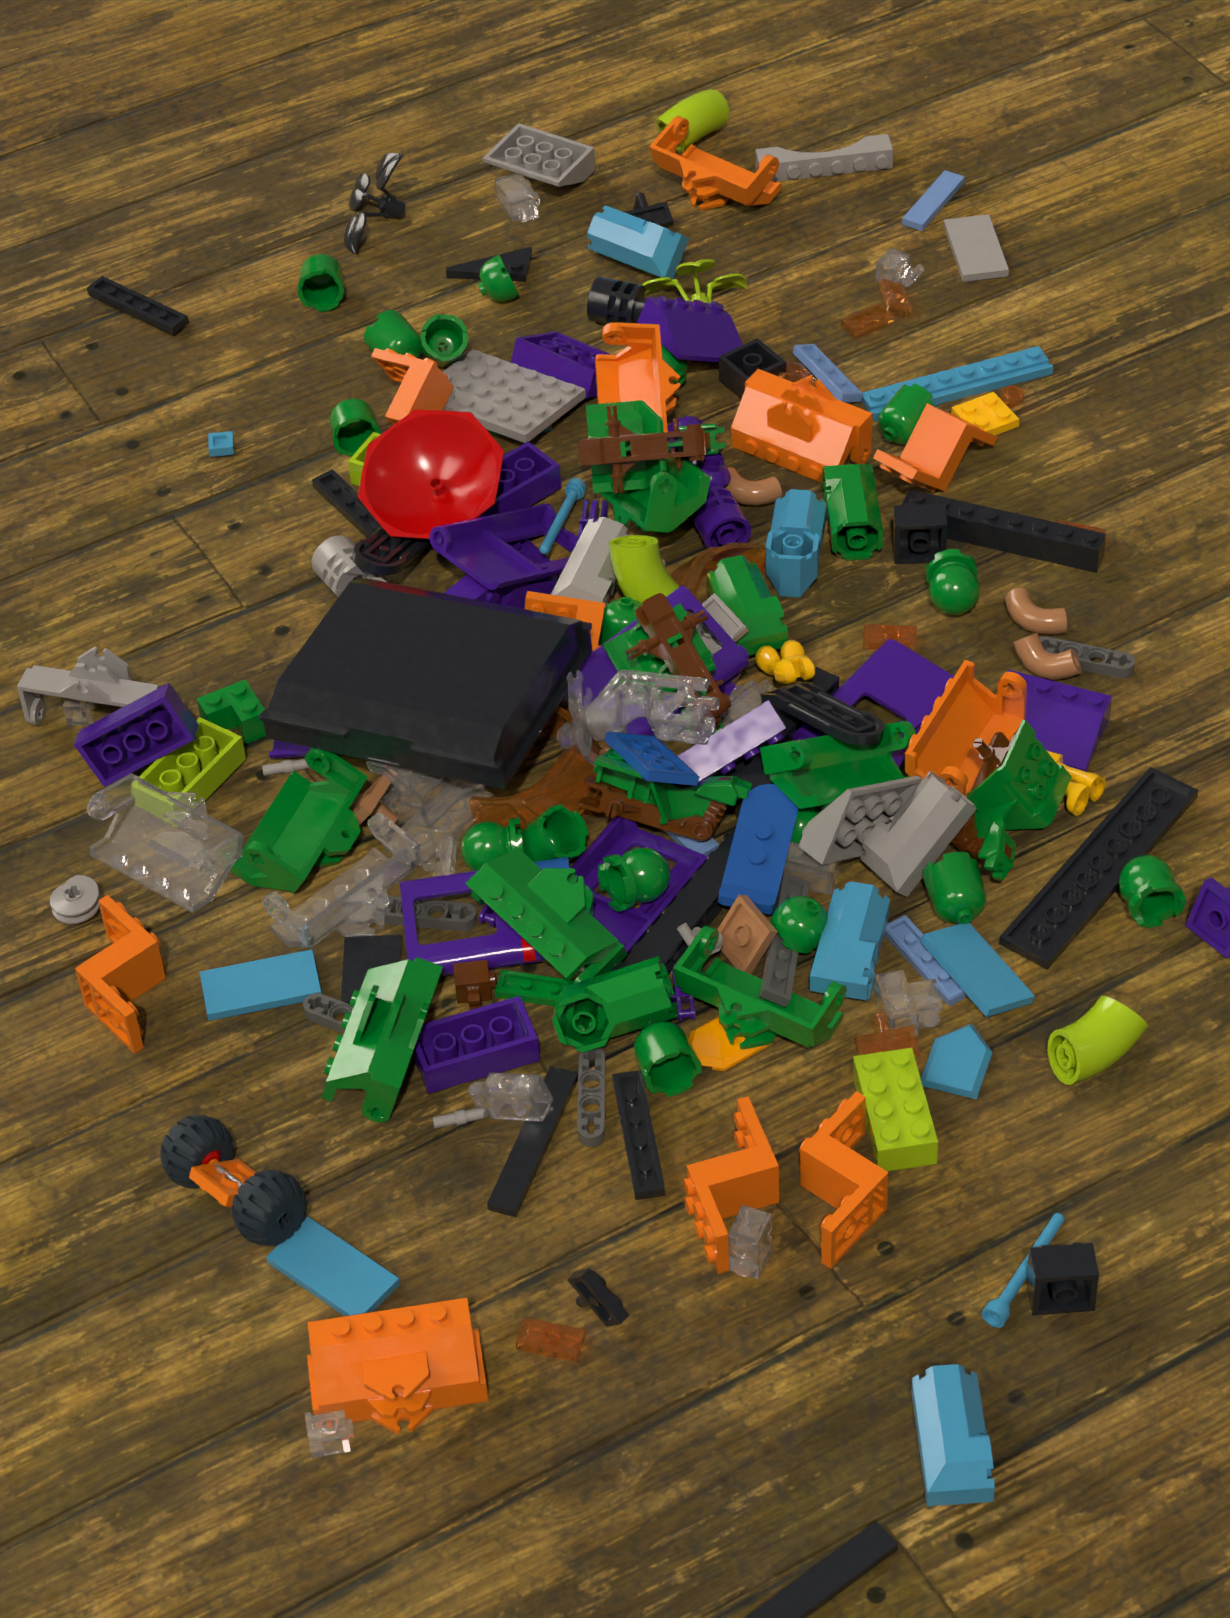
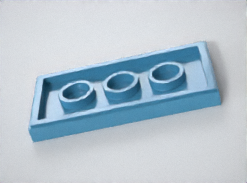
M970 923L958 924L922 935L920 942L986 1017L1033 1003L1035 995Z
M312 949L200 971L208 1021L301 1003L308 995L314 993L322 994Z
M307 1217L301 1223V1227L293 1233L294 1235L291 1238L285 1239L284 1243L279 1244L266 1256L269 1265L343 1316L373 1312L400 1285V1280L397 1276L310 1217Z

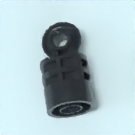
M597 277L591 286L588 296V319L603 324L615 322L637 323L646 302V287Z

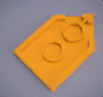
M719 1016L690 1031L689 1040L700 1059L701 1066L712 1067V1070L726 1071L772 1045L741 1050L739 1044L745 1040L742 1036L736 1037L734 1045H730L724 1028L719 1022Z

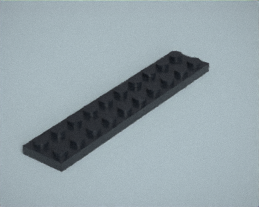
M1150 767L1001 934L999 944L1049 969L1119 889V875L1122 868L1132 858L1149 854L1198 798L1199 790Z

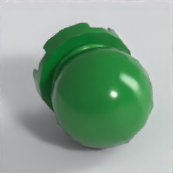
M947 549L934 555L935 559L925 566L926 581L929 584V597L938 611L948 615L960 616L970 611L979 600L980 583L977 579L978 569L976 561L971 554L970 556L962 554L959 549Z
M520 817L509 818V825L505 827L493 821H483L474 824L466 831L461 841V855L464 863L472 871L479 870L485 863L510 852L515 846L524 852L521 827H515L521 825Z
M633 848L622 856L613 854L603 857L604 864L598 866V879L601 891L607 890L612 900L608 903L609 906L619 912L632 908L635 902L647 903L654 901L663 895L670 883L671 870L667 860L657 850L651 848Z
M1145 854L1132 858L1122 868L1119 875V890L1123 899L1128 903L1131 917L1136 920L1140 927L1153 928L1163 926V920L1168 919L1173 914L1176 918L1185 908L1186 897L1181 886L1175 881L1172 868L1162 858Z

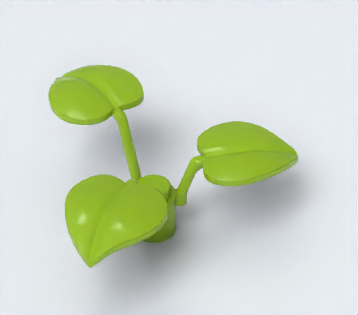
M703 259L696 262H686L676 267L678 275L693 273L696 294L691 296L692 300H689L677 279L671 280L670 277L649 280L642 285L646 287L645 296L676 286L684 300L693 301L697 299L704 303H710L712 301V291L729 288L747 289V281L743 275L737 273L718 277L714 282L706 285L708 293L705 296V293L700 292L697 272L710 270L716 264L713 259Z

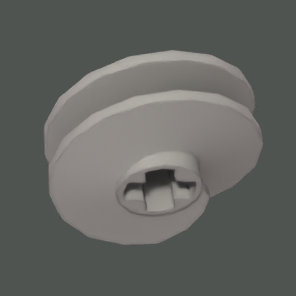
M76 875L70 878L65 884L57 887L52 892L50 905L53 916L59 922L66 924H78L90 919L100 908L98 900L101 897L98 885L92 878L85 875Z

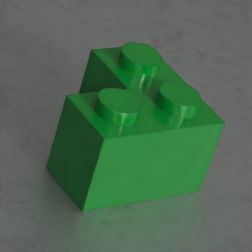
M246 680L196 698L201 718L227 730L236 728L246 744L266 736L263 721L259 720V715L265 709Z

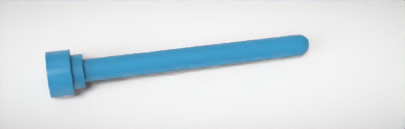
M579 478L569 480L565 488L566 498L540 546L542 554L549 553L575 501L583 498L587 490L583 480Z
M1055 1213L1033 1247L1050 1244L1064 1223L1065 1219L1061 1213ZM1029 1253L1000 1297L989 1301L981 1313L982 1318L989 1325L1001 1328L1010 1317L1009 1305L1027 1279Z

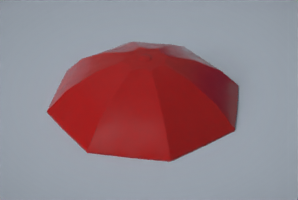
M413 410L368 444L358 498L390 537L430 539V532L434 527L477 518L495 504L504 450L471 412Z

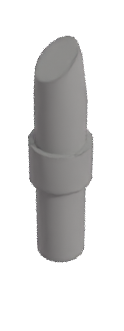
M305 759L285 760L281 763L262 765L264 776L279 773L287 774L292 773V771L310 768Z
M477 1108L466 1111L463 1109L454 1111V1113L432 1117L434 1129L451 1125L458 1126L467 1124V1122L484 1119L489 1114V1108Z

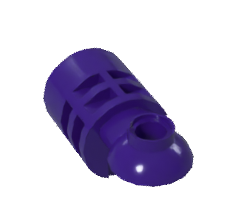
M693 416L678 419L679 427L690 424H704L700 419ZM673 422L667 427L668 432L674 431ZM679 446L670 447L674 448L675 451H680ZM720 450L718 454L704 455V460L690 461L711 477L709 487H724L731 480L729 469L724 465V459Z
M722 486L709 487L706 502L690 515L706 547L713 554L727 555L741 549L750 538L751 526L733 494Z

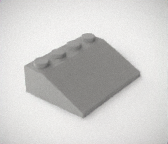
M520 123L482 158L485 163L558 187L584 182L595 171L594 147Z
M913 776L846 790L808 822L803 829L802 839L798 847L822 865L859 857L861 854L865 855V850L862 848L865 838L876 824L882 821L885 824L892 822L889 818L899 811L920 784L922 778L920 776Z

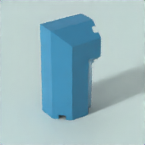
M606 205L602 208L605 210L603 213L597 212L594 215L587 232V238L591 239L588 249L660 278L670 277L671 280L674 278L676 267L681 261L689 238Z
M791 489L786 492L785 497L782 499L779 497L775 502L771 531L768 532L766 542V574L779 596L800 598L818 576L826 524L827 503L822 499L821 502L816 499V494L810 490Z
M851 881L845 884L844 889L839 891V887L833 891L827 913V923L821 934L810 973V991L825 993L831 982L836 981L847 987L845 997L868 1000L871 998L875 983V965L878 964V957L890 915V899L886 895H884L883 899L878 894L879 889L874 885Z
M959 1364L931 1366L925 1370V1377L919 1380L918 1374L912 1378L911 1390L927 1506L994 1502L995 1485L994 1478H991L993 1457L990 1438L985 1428L977 1373L971 1371V1375L965 1373V1367Z

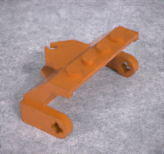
M676 116L649 146L653 162L657 163L658 167L683 177L682 187L689 193L692 206L696 207L697 202L703 201V204L699 205L700 210L724 206L730 198L746 206L769 204L782 189L780 182L771 181L779 168V160L769 154L763 157L756 173H753L697 149L692 144L682 155L675 153V148L686 136L689 129V121L680 116Z
M617 322L606 324L602 328L603 341L611 345H628V347L616 355H596L595 368L598 404L643 400L663 419V430L668 432L667 417L675 408L677 400L672 395L680 388L681 384H674L672 379L679 381L680 376L662 360L660 324Z
M757 369L745 382V392L731 426V447L822 483V467L844 465L849 453L851 462L854 464H865L868 461L872 449V413L837 400L820 379L816 380V387L811 384V376L791 382Z
M964 660L955 676L948 679L943 695L936 698L930 715H926L923 718L918 734L912 735L908 749L905 752V772L910 777L920 776L923 780L928 772L931 771L946 781L945 783L955 787L967 797V793L971 791L983 765V761L979 758V752L972 744L975 739L982 738L986 745L989 746L996 732H1002L1009 741L1011 740L1013 734L1018 731L1022 720L1026 719L1027 683L1025 679L1015 672H1005L998 681L997 694H994L975 678V664Z
M467 1298L308 1322L311 1354L307 1355L316 1428L373 1420L387 1429L400 1434L401 1429L398 1423L402 1420H407L410 1422L408 1430L413 1432L435 1409L488 1401L478 1328L472 1329Z

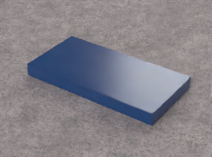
M606 732L605 742L646 781L697 786L699 781L698 774L656 736Z

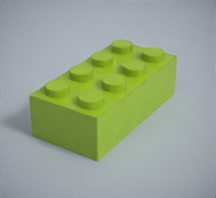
M201 717L196 720L199 727L193 741L155 760L132 783L137 807L178 827L246 760L242 736Z
M912 1048L853 1056V1081L856 1091L866 1096V1131L875 1164L886 1171L937 1164L938 1139Z

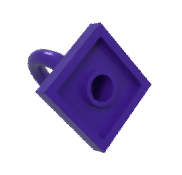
M1213 878L1204 880L1185 926L1227 959L1230 958V888L1222 886Z

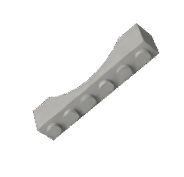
M888 134L866 136L848 147L828 152H797L780 147L755 149L756 171L765 155L769 154L778 158L779 168L771 179L774 182L893 168V148Z

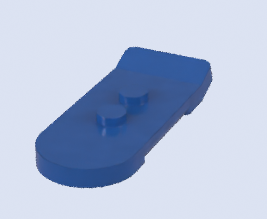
M775 784L757 786L748 792L746 799H743L719 890L718 902L721 905L732 907L738 895H747L762 913L772 914L774 912L798 814V807Z

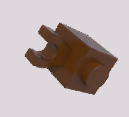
M487 960L453 963L457 1004L469 1003V1010L481 1007L480 1001L492 1000L491 988H496L495 972L488 970Z

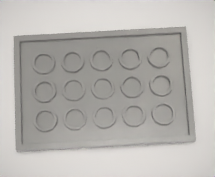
M478 350L468 352L460 360L443 371L454 386L443 409L444 411L471 412L485 429L523 443L533 439L586 398V390L584 388L541 374L535 370L520 367L515 363L504 361Z

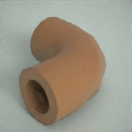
M727 467L731 480L723 488L728 489L733 494L737 503L760 506L776 502V499L779 497L782 499V489L776 477L772 476L763 480L750 481L741 477L735 468Z
M1016 588L1006 594L1005 603L1007 610L1014 622L1023 629L1045 635L1066 633L1067 617L1064 608L1046 609L1038 607L1032 602L1029 591L1024 588Z
M1038 633L1013 642L1024 666L1038 677L1059 680L1073 677L1082 672L1078 656L1072 648L1061 653H1049L1044 649Z

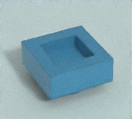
M233 431L208 434L210 457L234 454Z

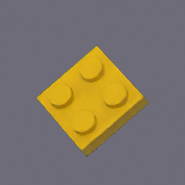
M994 392L956 405L951 409V414L993 435L1019 427V418Z

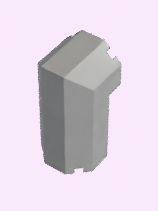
M600 517L597 522H594V519H589L551 595L605 603L606 607L610 603L608 602L610 595L613 596L618 584L610 558L609 541L617 537L628 536L625 525L606 517Z
M931 771L928 772L899 811L889 818L892 822L885 824L882 821L876 824L862 844L865 855L861 854L860 859L896 892L906 897L923 878L922 873L925 866L931 861L934 864L977 809L974 803L959 790L945 783L946 781Z

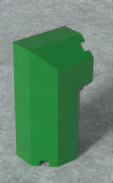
M872 464L823 466V501L827 503L826 518L828 520L832 551L836 554L837 551L840 552L842 558L847 561L869 559L876 548L879 551L883 547V526Z
M742 555L721 559L716 564L718 568L714 572L711 569L707 573V590L710 596L715 593L749 630L735 643L738 646L742 645L749 655L756 654L759 648L763 646L780 649L784 642L788 641L787 625H783L781 617H785L783 608L777 596H771L757 564L753 561L750 563Z
M660 956L565 986L555 1002L552 1022L560 1043L574 1046L575 1050L584 1053L605 1046L610 1038L644 1028L651 1023L678 1017L677 1002L671 1003L670 998H672V995H675L664 963H661Z

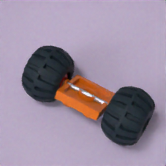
M206 1115L188 1116L178 1121L176 1126L173 1125L169 1129V1134L165 1135L160 1150L161 1163L168 1177L177 1185L185 1188L198 1189L200 1187L203 1191L208 1192L217 1199L221 1205L232 1207L234 1224L246 1240L260 1246H274L284 1243L285 1239L291 1238L294 1235L293 1233L299 1230L301 1222L304 1221L306 1216L307 1200L303 1188L294 1177L278 1170H265L257 1173L240 1159L232 1160L234 1157V1144L231 1134L224 1124Z

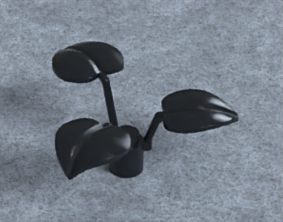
M386 153L381 158L376 169V187L386 194V197L382 196L379 199L366 193L371 183L369 175L362 173L357 177L354 185L355 188L352 190L349 199L350 209H359L364 197L378 202V209L381 210V213L359 212L356 217L350 219L345 229L344 243L346 248L352 253L358 254V245L364 232L366 217H384L387 219L389 216L396 219L402 217L405 211V203L397 200L396 196L384 188L403 157L402 154Z

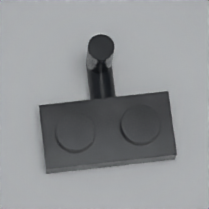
M641 192L636 194L633 210L624 212L662 227L673 226L674 222L667 201L648 206L645 195Z
M590 1268L575 1271L567 1279L579 1294L576 1298L577 1306L581 1308L589 1306L606 1327L622 1324L629 1316L623 1309L621 1300L611 1294L605 1287L606 1281L604 1278Z

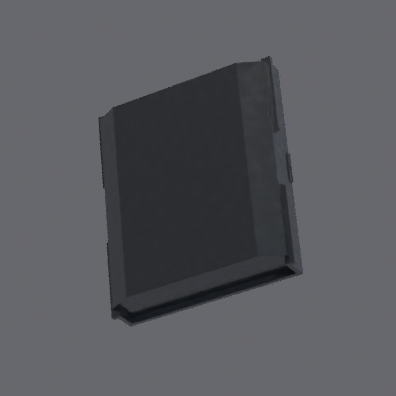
M359 578L349 582L278 679L268 709L262 711L259 715V720L263 721L266 738L505 790L593 652L590 634L592 623L368 578Z

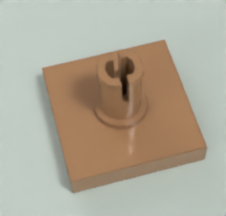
M386 770L363 793L353 808L352 812L355 813L354 815L357 817L359 825L371 815L389 830L398 819L399 815L380 803L381 797L395 778V775L390 771Z
M738 895L717 929L724 938L720 950L735 968L752 974L778 932L747 895Z

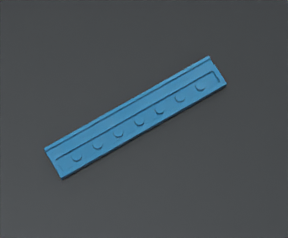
M1037 346L862 392L861 402L866 410L872 413L873 420L878 421V416L883 407L905 384L907 386L918 384L924 387L933 395L930 399L933 404L938 405L1053 374L1054 366L1049 364V359L1041 348Z

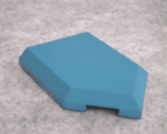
M972 1023L935 1038L921 1076L922 1086L972 1099L978 1098L993 1052Z

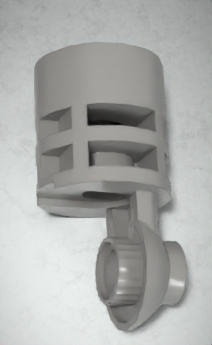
M342 535L330 537L319 545L311 561L314 572L332 592L339 597L349 582L359 578L387 582L379 577V575L359 568L353 562L352 555L355 544L348 537Z

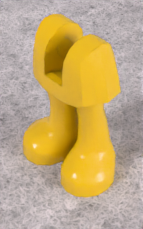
M795 640L784 642L780 652L781 660L777 651L771 646H763L756 653L755 662L757 667L766 674L775 676V680L779 683L792 684L796 682L798 677H801L803 680H809L815 675V664L808 656L804 655L803 646Z
M1047 751L1058 765H1063L1072 776L1064 795L1067 797V810L1071 814L1078 816L1085 810L1088 799L1095 802L1101 797L1106 786V780L1096 773L1085 772L1063 764V755Z

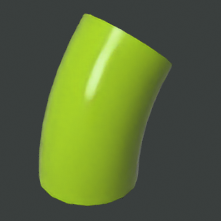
M707 89L678 102L658 117L655 122L661 133L676 116L683 117L689 121V129L686 136L675 148L679 152H684L691 144L693 145L706 135L720 130L728 120L729 107L727 100L720 92Z
M631 535L617 537L609 541L610 558L614 574L625 597H630L642 603L658 593L668 596L679 587V584L671 577L662 562L658 539L651 536Z
M1100 996L1094 1006L1080 1019L1051 1033L1047 1051L1051 1068L1056 1077L1066 1085L1085 1081L1103 1072L1124 1056L1147 1029L1148 1024L1141 1016L1124 1004L1107 996Z

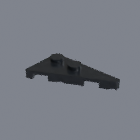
M532 247L499 254L512 281L526 282L533 256ZM495 256L447 267L446 278L480 280L479 273L481 267Z

